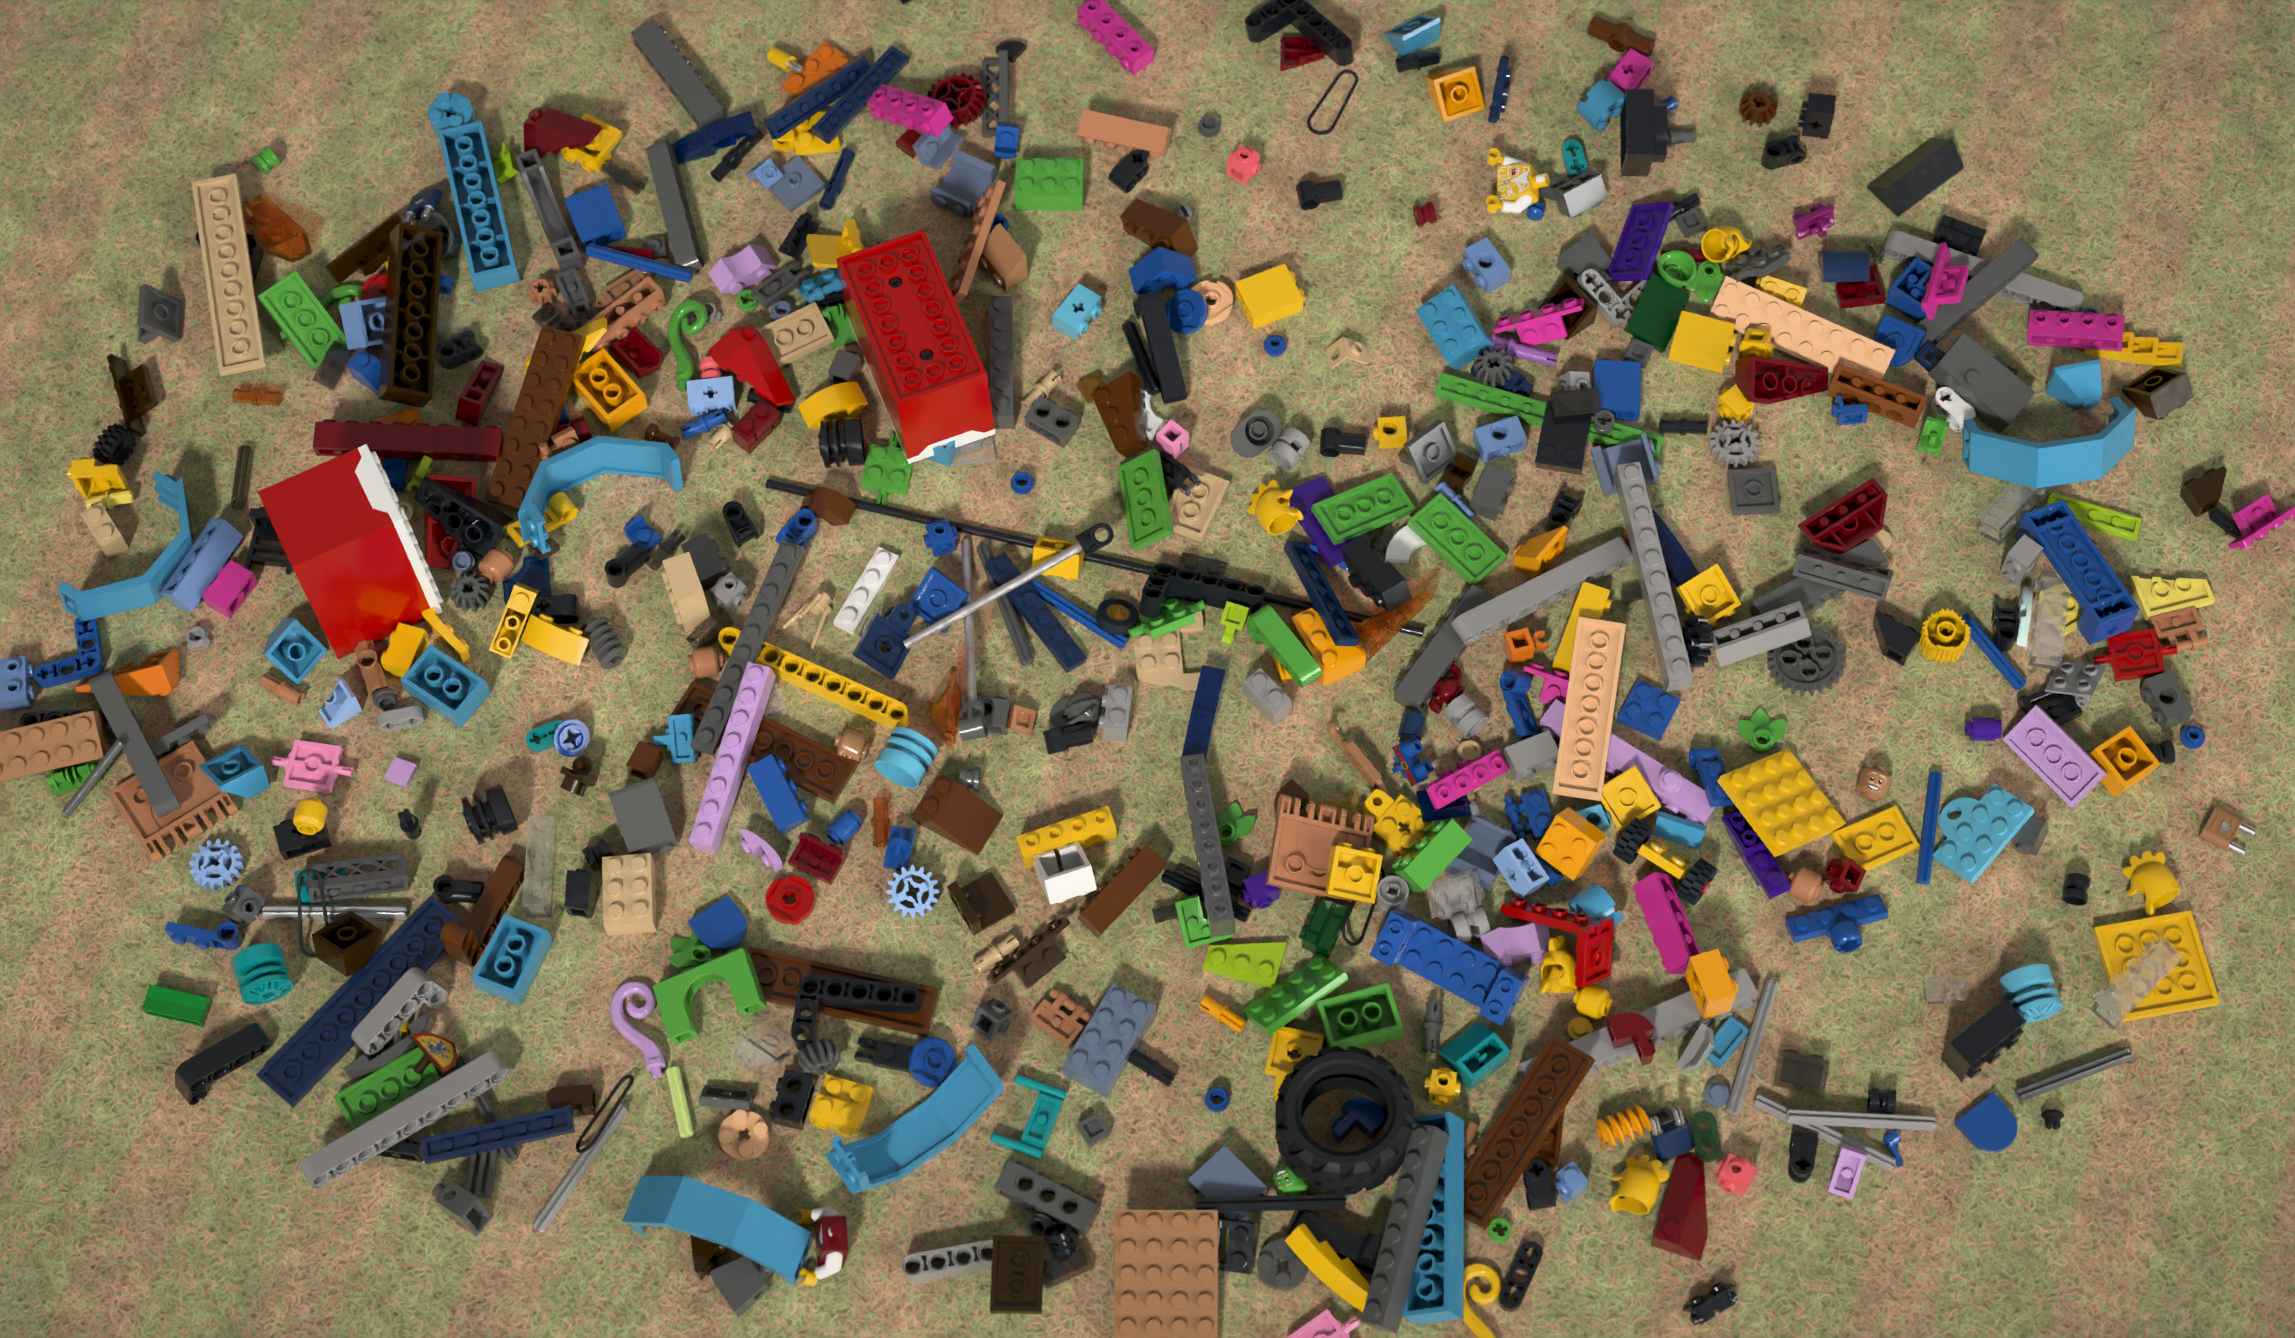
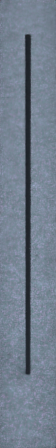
M767 479L766 488L803 497L814 492V489ZM847 497L856 504L855 508L926 525L934 520H944L938 517ZM948 520L950 527L955 526L957 532L1032 549L1037 541ZM1096 553L1088 556L1084 554L1085 561L1150 575L1153 566ZM1268 592L1265 593V602L1304 611L1313 608L1317 612L1312 602ZM1344 610L1349 621L1423 637L1424 628Z

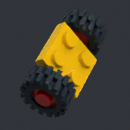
M1635 817L1617 841L1618 843L1615 845L1612 854L1629 865L1640 854L1676 878H1683L1684 880L1677 894L1695 906L1710 886L1718 868L1702 858H1699L1695 865L1690 863L1691 859L1680 852L1677 854L1669 850L1670 846L1662 840L1657 839L1656 841L1651 840L1647 842L1652 834L1653 827Z

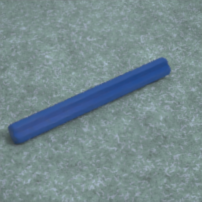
M591 243L586 247V256L685 283H690L693 278V271Z
M1033 579L1030 585L1035 592L1050 605L1120 649H1123L1128 643L1127 636L1114 635L1102 630L1097 624L1096 617L1039 580Z
M1934 771L1930 772L1928 777L1916 882L1923 885H1928L1931 877L1943 776L1942 773Z

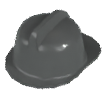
M431 212L429 219L426 221L421 218L418 222V227L443 232L441 258L456 256L459 242L458 236L451 229L445 218L436 212Z
M1257 410L1238 423L1232 431L1231 445L1234 451L1245 458L1255 457L1262 453L1280 436L1281 423L1279 418L1268 410Z
M1079 692L1074 696L1057 701L1050 711V721L1053 727H1061L1091 708L1092 714L1071 726L1089 722L1090 727L1094 728L1099 726L1100 714L1105 715L1106 707H1101L1102 699L1089 692Z

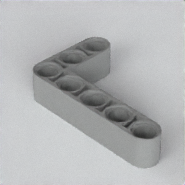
M993 1239L909 1254L901 1262L904 1278L908 1282L919 1283L992 1269V1259H985L983 1254L986 1251H992ZM962 1255H967L971 1258L965 1264H961L957 1260ZM936 1260L945 1261V1265L942 1268H934L932 1266ZM912 1264L920 1266L919 1270L915 1273L907 1271V1268Z

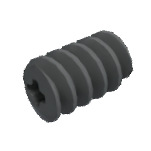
M607 617L591 619L580 628L583 631V635L589 639L588 645L592 648L603 669H611L619 665L623 660L622 656L626 652V648L621 646V639H617V632L613 631L611 624H608L609 619Z

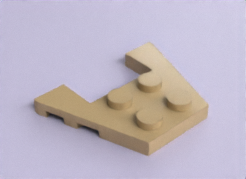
M1202 611L1194 613L1195 623L1152 639L1150 635L1144 633L1133 637L1137 681L1166 687L1169 685L1179 687L1181 690H1193L1201 692V694L1210 695L1208 672L1183 673L1179 635L1181 632L1204 631Z

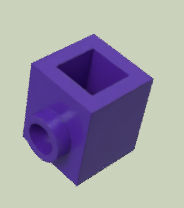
M1267 871L1243 880V889L1240 890L1241 896L1245 904L1250 903L1252 910L1256 908L1265 909L1272 902L1280 898L1278 887L1265 884Z

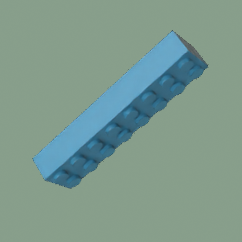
M482 121L439 130L438 134L462 240L476 292L521 282Z
M1451 1112L1414 1117V1123L1435 1126L1450 1135L1402 1316L1417 1325L1463 1319L1464 1120Z

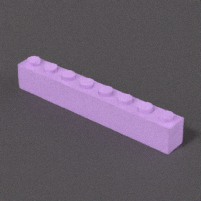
M751 662L747 663L689 838V843L696 850L715 855L718 854L776 677L771 667Z
M1555 699L1541 718L1538 730L1541 733L1549 730L1553 739L1560 743L1565 704ZM1610 734L1605 775L1614 778L1636 765L1666 813L1705 826L1709 823L1718 807H1710L1705 790L1682 777L1683 784L1678 792L1672 794L1665 793L1660 789L1658 779L1662 772L1670 769L1614 734Z

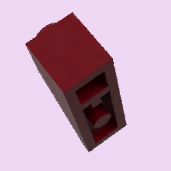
M481 360L459 397L455 419L467 424L478 425L486 411L504 367Z

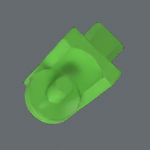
M1933 413L1932 417L1927 416L1916 451H1925L1927 454L1932 453L1934 456L1939 457L1950 422H1946L1945 415Z

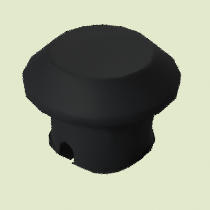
M2047 1109L2041 1114V1117L2045 1119V1127L2047 1129H2051L2053 1126V1130H2057L2061 1127L2060 1119L2064 1117V1114L2057 1109Z

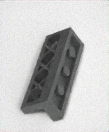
M999 50V59L982 60V87L986 97V103H984L985 110L982 111V137H996V130H987V125L991 121L1009 123L1008 50ZM999 66V72L994 76L987 72V67ZM992 83L999 87V90L994 95L987 90ZM993 101L999 105V109L994 113L987 109V106Z
M1801 544L1792 575L1885 602L1894 570Z
M404 852L305 865L306 869H314L327 874L322 879L325 901L409 890ZM400 861L401 863L400 869L391 870L386 867L391 862ZM368 865L376 867V869L370 873L362 871V869ZM347 868L352 871L347 876L337 874L340 869ZM311 872L306 873L310 903L322 902L319 881L312 880Z

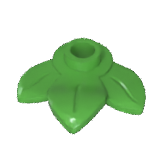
M1704 261L1699 265L1693 280L1685 285V290H1697L1698 298L1706 305L1719 293L1726 275L1721 273L1720 267L1716 262ZM1711 268L1713 273L1706 274L1705 269Z
M1759 708L1754 712L1750 721H1738V731L1743 738L1750 742L1753 750L1765 753L1772 749L1775 741L1783 738L1786 731L1785 719H1777L1771 722L1764 710ZM1763 739L1766 743L1760 744L1757 740Z
M1236 802L1228 806L1222 814L1215 811L1221 845H1233L1238 840V837L1248 835L1254 828L1255 816L1243 817L1242 811ZM1225 833L1231 834L1229 837H1223Z
M692 932L690 940L675 937L670 939V947L674 954L670 956L668 961L676 967H698L704 964L706 960L713 958L712 952L699 940L694 932Z

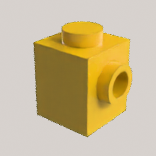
M1735 384L1730 389L1725 388L1718 395L1716 408L1721 417L1727 418L1730 422L1732 419H1735L1736 424H1739L1753 413L1755 403L1748 402L1737 387V384Z

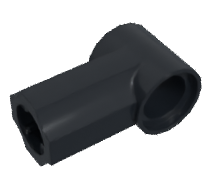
M1306 180L1296 185V192L1302 210L1315 209L1321 203L1343 200L1342 186L1339 180L1316 184L1313 181Z
M1334 427L1324 428L1321 430L1319 452L1325 457H1337L1340 454L1365 455L1366 434L1342 433Z
M635 544L619 558L611 559L605 564L607 582L611 587H623L627 583L628 577L650 560L649 555L642 546ZM614 572H621L618 575H613Z
M1089 722L1043 731L1048 755L1069 750L1068 748L1093 743V734Z
M448 875L437 877L433 883V889L438 899L445 904L453 902L476 904L485 888L484 882L453 879ZM451 887L448 892H441L443 888Z

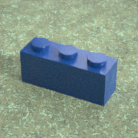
M770 754L747 767L780 832L786 834L810 820L807 815L810 812L803 799L800 800L796 792L799 789L792 778L789 779L785 773L788 768L781 757L778 758Z

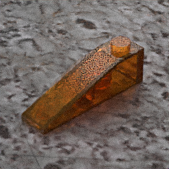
M261 194L244 202L256 243L265 252L292 263L312 254L307 231L266 195Z
M1431 588L1412 597V599L1390 612L1385 610L1364 620L1359 625H1353L1360 639L1356 647L1366 655V662L1380 651L1434 598V591Z
M951 666L933 693L932 701L927 702L925 714L929 716L930 725L950 750H953L962 703L956 666Z

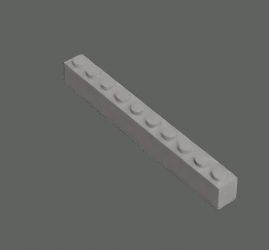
M1640 462L1617 465L1614 481L1665 690L1669 692L1690 688L1693 675Z
M1745 967L1729 974L1730 979H1735L1738 987L1735 1001L1729 1012L1702 1020L1691 991H1688L1637 1013L1646 1017L1652 1023L1654 1033L1652 1038L1649 1039H1652L1655 1048L1662 1046L1665 1040L1669 1038L1679 1039L1685 1036L1690 1029L1696 1027L1698 1030L1701 1023L1708 1026L1711 1020L1716 1018L1723 1020L1732 1015V1011L1739 1008L1746 1010L1752 1007L1757 999L1758 991ZM1606 1027L1568 1043L1595 1059L1585 1078L1593 1076L1598 1072L1597 1069L1604 1066L1607 1068L1616 1066L1625 1057L1635 1058L1638 1056L1634 1044L1614 1049ZM1538 1056L1520 1063L1518 1072L1522 1080Z

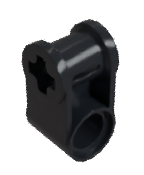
M1790 135L1783 139L1767 142L1761 157L1762 166L1773 170L1804 161L1807 154L1800 147L1799 137L1797 135Z
M1142 150L1131 151L1120 164L1112 169L1108 180L1124 193H1129L1149 171L1147 154Z
M465 331L456 337L441 342L437 346L439 361L443 368L451 370L482 356L484 350L477 344L473 331Z
M1561 491L1549 512L1546 525L1547 532L1562 526L1569 528L1572 521L1577 517L1583 500H1576L1565 495L1564 491Z
M729 501L723 506L722 512L725 524L738 548L753 538L756 540L760 538L755 525L739 502ZM732 513L739 514L737 517L734 518L729 517V515H731Z
M575 594L541 596L535 599L533 603V610L536 616H540V613L549 615L554 618L553 622L557 624H573L579 621V600Z
M1993 605L1991 620L1993 642L2002 652L2011 650L2018 636V606H2014V608H2001L1998 605Z
M1792 1131L1789 1144L1788 1175L1794 1182L1804 1183L1810 1178L1815 1166L1818 1135Z
M1532 1159L1523 1172L1528 1208L1530 1211L1555 1207V1193L1550 1181L1547 1165L1540 1159ZM1531 1170H1535L1536 1173H1540L1539 1177H1535V1174L1531 1173Z

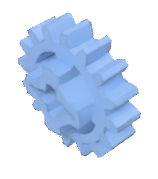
M217 839L215 844L208 840L207 847L204 848L199 845L200 852L192 853L195 860L189 861V865L193 868L189 872L192 877H195L194 881L196 884H201L204 890H207L209 886L213 892H216L218 886L226 890L227 883L234 885L233 878L241 877L238 870L244 869L242 862H240L243 860V857L239 853L238 848L235 845L232 846L228 840L224 844L220 839Z
M911 865L910 871H906L904 867H901V875L894 872L893 875L896 880L888 881L892 889L886 891L887 894H892L893 897L888 900V903L895 902L896 904L893 910L902 909L903 917L907 912H910L912 918H915V912H919L921 916H924L923 910L925 908L932 911L930 903H937L938 901L933 895L939 893L938 889H933V885L937 883V880L931 881L929 879L932 873L923 874L924 867L922 866L919 871H915L914 865ZM911 875L920 876L925 882L920 884L914 882ZM903 879L905 883L903 891L896 894L897 885ZM908 880L914 888L919 887L920 889L917 892L918 903H916L911 895H906V892L909 890ZM929 890V897L923 904L921 901L924 891ZM904 900L911 901L915 908L905 907L900 902Z

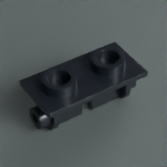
M805 212L799 216L779 247V252L798 260L807 246V235L814 234L820 226L812 221L813 216L810 213Z
M1723 1282L1716 1283L1709 1288L1710 1292L1706 1295H1697L1688 1301L1689 1305L1684 1307L1683 1311L1692 1313L1690 1320L1694 1325H1702L1716 1316L1712 1309L1714 1305L1718 1313H1721L1736 1304L1735 1301L1738 1300L1737 1294L1734 1291H1729L1734 1288V1285Z

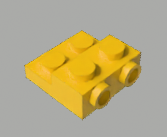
M584 113L580 119L600 125L603 129L590 145L572 150L565 147L561 149L562 154L569 163L576 161L587 172L592 173L594 170L600 173L612 158L611 151L621 140L623 133L621 130Z
M85 457L79 460H71V465L68 466V477L73 480L75 489L79 490L83 498L102 495L106 491L116 493L130 490V486L118 464L99 466L95 458Z
M1718 563L1676 588L1687 606L1685 611L1688 616H1705V618L1709 619L1708 624L1712 627L1717 625L1716 620L1723 616L1726 619L1735 614V608L1741 605Z
M1338 842V846L1330 848L1327 865L1329 875L1325 895L1374 904L1383 855L1375 854V849L1361 847L1360 851L1352 849V844Z
M826 1074L819 1094L817 1093L809 1114L810 1122L818 1129L827 1130L828 1127L835 1129L842 1136L850 1137L851 1134L858 1136L874 1093V1088Z

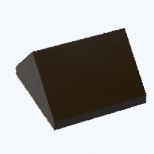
M1565 275L1538 308L1541 309L1542 306L1547 304H1561L1569 298H1583L1584 304L1581 311L1562 315L1568 333L1567 337H1564L1566 340L1571 339L1592 325L1595 321L1597 306L1569 275Z

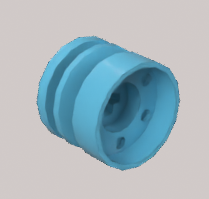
M895 727L890 734L891 737L886 741L888 748H883L874 762L875 768L890 781L906 788L917 789L926 775L925 768L931 766L938 750L929 739L920 733L905 727Z
M2033 964L2024 966L2005 974L1999 980L2004 998L2011 1000L2009 1003L2026 1020L2025 1024L2049 1018L2063 1008L2062 1001L2058 998L2059 993L2057 989L2051 988L2055 981L2049 965Z

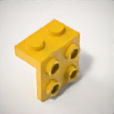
M855 219L845 220L841 236L808 234L806 238L812 264L820 268H838L836 258L865 249L864 244L861 243L860 229L857 228Z

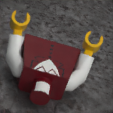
M830 1206L813 1210L797 1209L795 1213H802L801 1220L796 1221L797 1224L810 1225L815 1221L817 1267L815 1271L804 1268L800 1270L799 1275L805 1276V1279L800 1282L801 1284L814 1286L818 1279H823L843 1269L849 1249L846 1216H840L837 1209Z

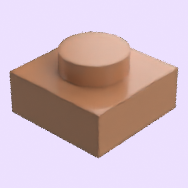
M1017 705L1011 706L1007 729L1025 735L1032 734L1036 711Z

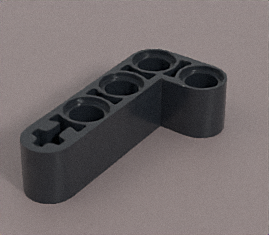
M258 1023L250 1024L181 1063L175 1071V1087L189 1105H195L200 1102V1098L204 1099L207 1096L209 1084L261 1056L271 1048L273 1042Z
M1296 1211L1286 1232L1288 1236L1299 1225L1304 1223L1319 1243L1326 1240L1341 1260L1348 1257L1355 1267L1370 1274L1374 1273L1382 1237L1368 1233L1365 1238L1308 1211Z

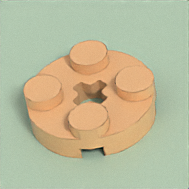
M1209 280L1199 282L1192 288V290L1204 296L1205 300H1216L1214 305H1208L1205 325L1209 326L1219 323L1231 314L1233 310V294L1226 284L1219 281L1217 283H1209Z
M736 1110L722 1122L718 1140L723 1152L729 1158L736 1161L755 1159L768 1146L769 1130L760 1115L751 1111ZM745 1130L749 1131L748 1135L750 1138L739 1141L738 1133Z

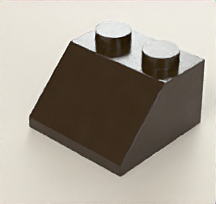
M2156 366L2121 388L2122 392L2145 417L2155 420L2164 419L2168 416V413L2176 408L2183 407L2187 401L2194 398L2186 373Z
M349 911L312 934L316 958L345 977H349L367 966L382 936V930Z

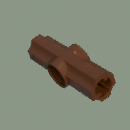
M1596 16L1592 18L1587 30V35L1607 42L1609 47L1615 51L1624 52L1625 50L1633 49L1647 58L1650 57L1656 41L1636 33L1633 27L1627 23L1620 22L1616 25Z

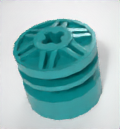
M262 943L253 945L238 952L231 960L234 975L239 981L238 988L241 991V998L246 1004L261 1005L275 1001L287 995L293 988L289 970L285 967L286 960L283 950L278 944Z

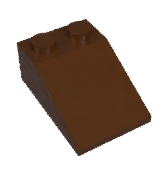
M941 773L937 775L914 810L916 823L977 856L1003 818L1002 814L967 788Z

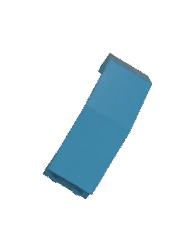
M2120 397L2110 398L2114 413L2109 414L2110 424L2100 433L2044 443H2035L1982 431L1977 427L1973 419L1964 420L1962 459L1969 472L2033 488L2101 479L2134 447L2136 407L2128 408Z
M598 435L541 461L518 511L523 543L530 540L534 548L538 547L542 554L551 551V547L546 542V539H549L548 532L543 524H546L543 516L548 507L549 499L558 492H565L602 474L610 473L662 478L669 483L675 492L683 489L679 457L668 443Z
M157 471L151 477L153 481L157 482L154 488L160 494L157 498L158 501L179 513L180 532L147 572L139 577L85 591L77 590L62 581L57 590L65 611L82 621H87L155 605L163 595L160 592L194 544L189 501L182 476L176 481L171 475H164Z
M974 1043L965 1049L966 1058L926 1101L876 1135L843 1145L839 1135L830 1140L833 1149L824 1155L852 1194L901 1180L959 1140L1004 1091L1003 1082Z
M641 1175L622 1222L630 1224L634 1232L642 1235L646 1232L644 1226L668 1227L728 1247L781 1275L785 1283L793 1286L797 1283L799 1272L803 1268L814 1240L810 1231L750 1198L685 1176Z

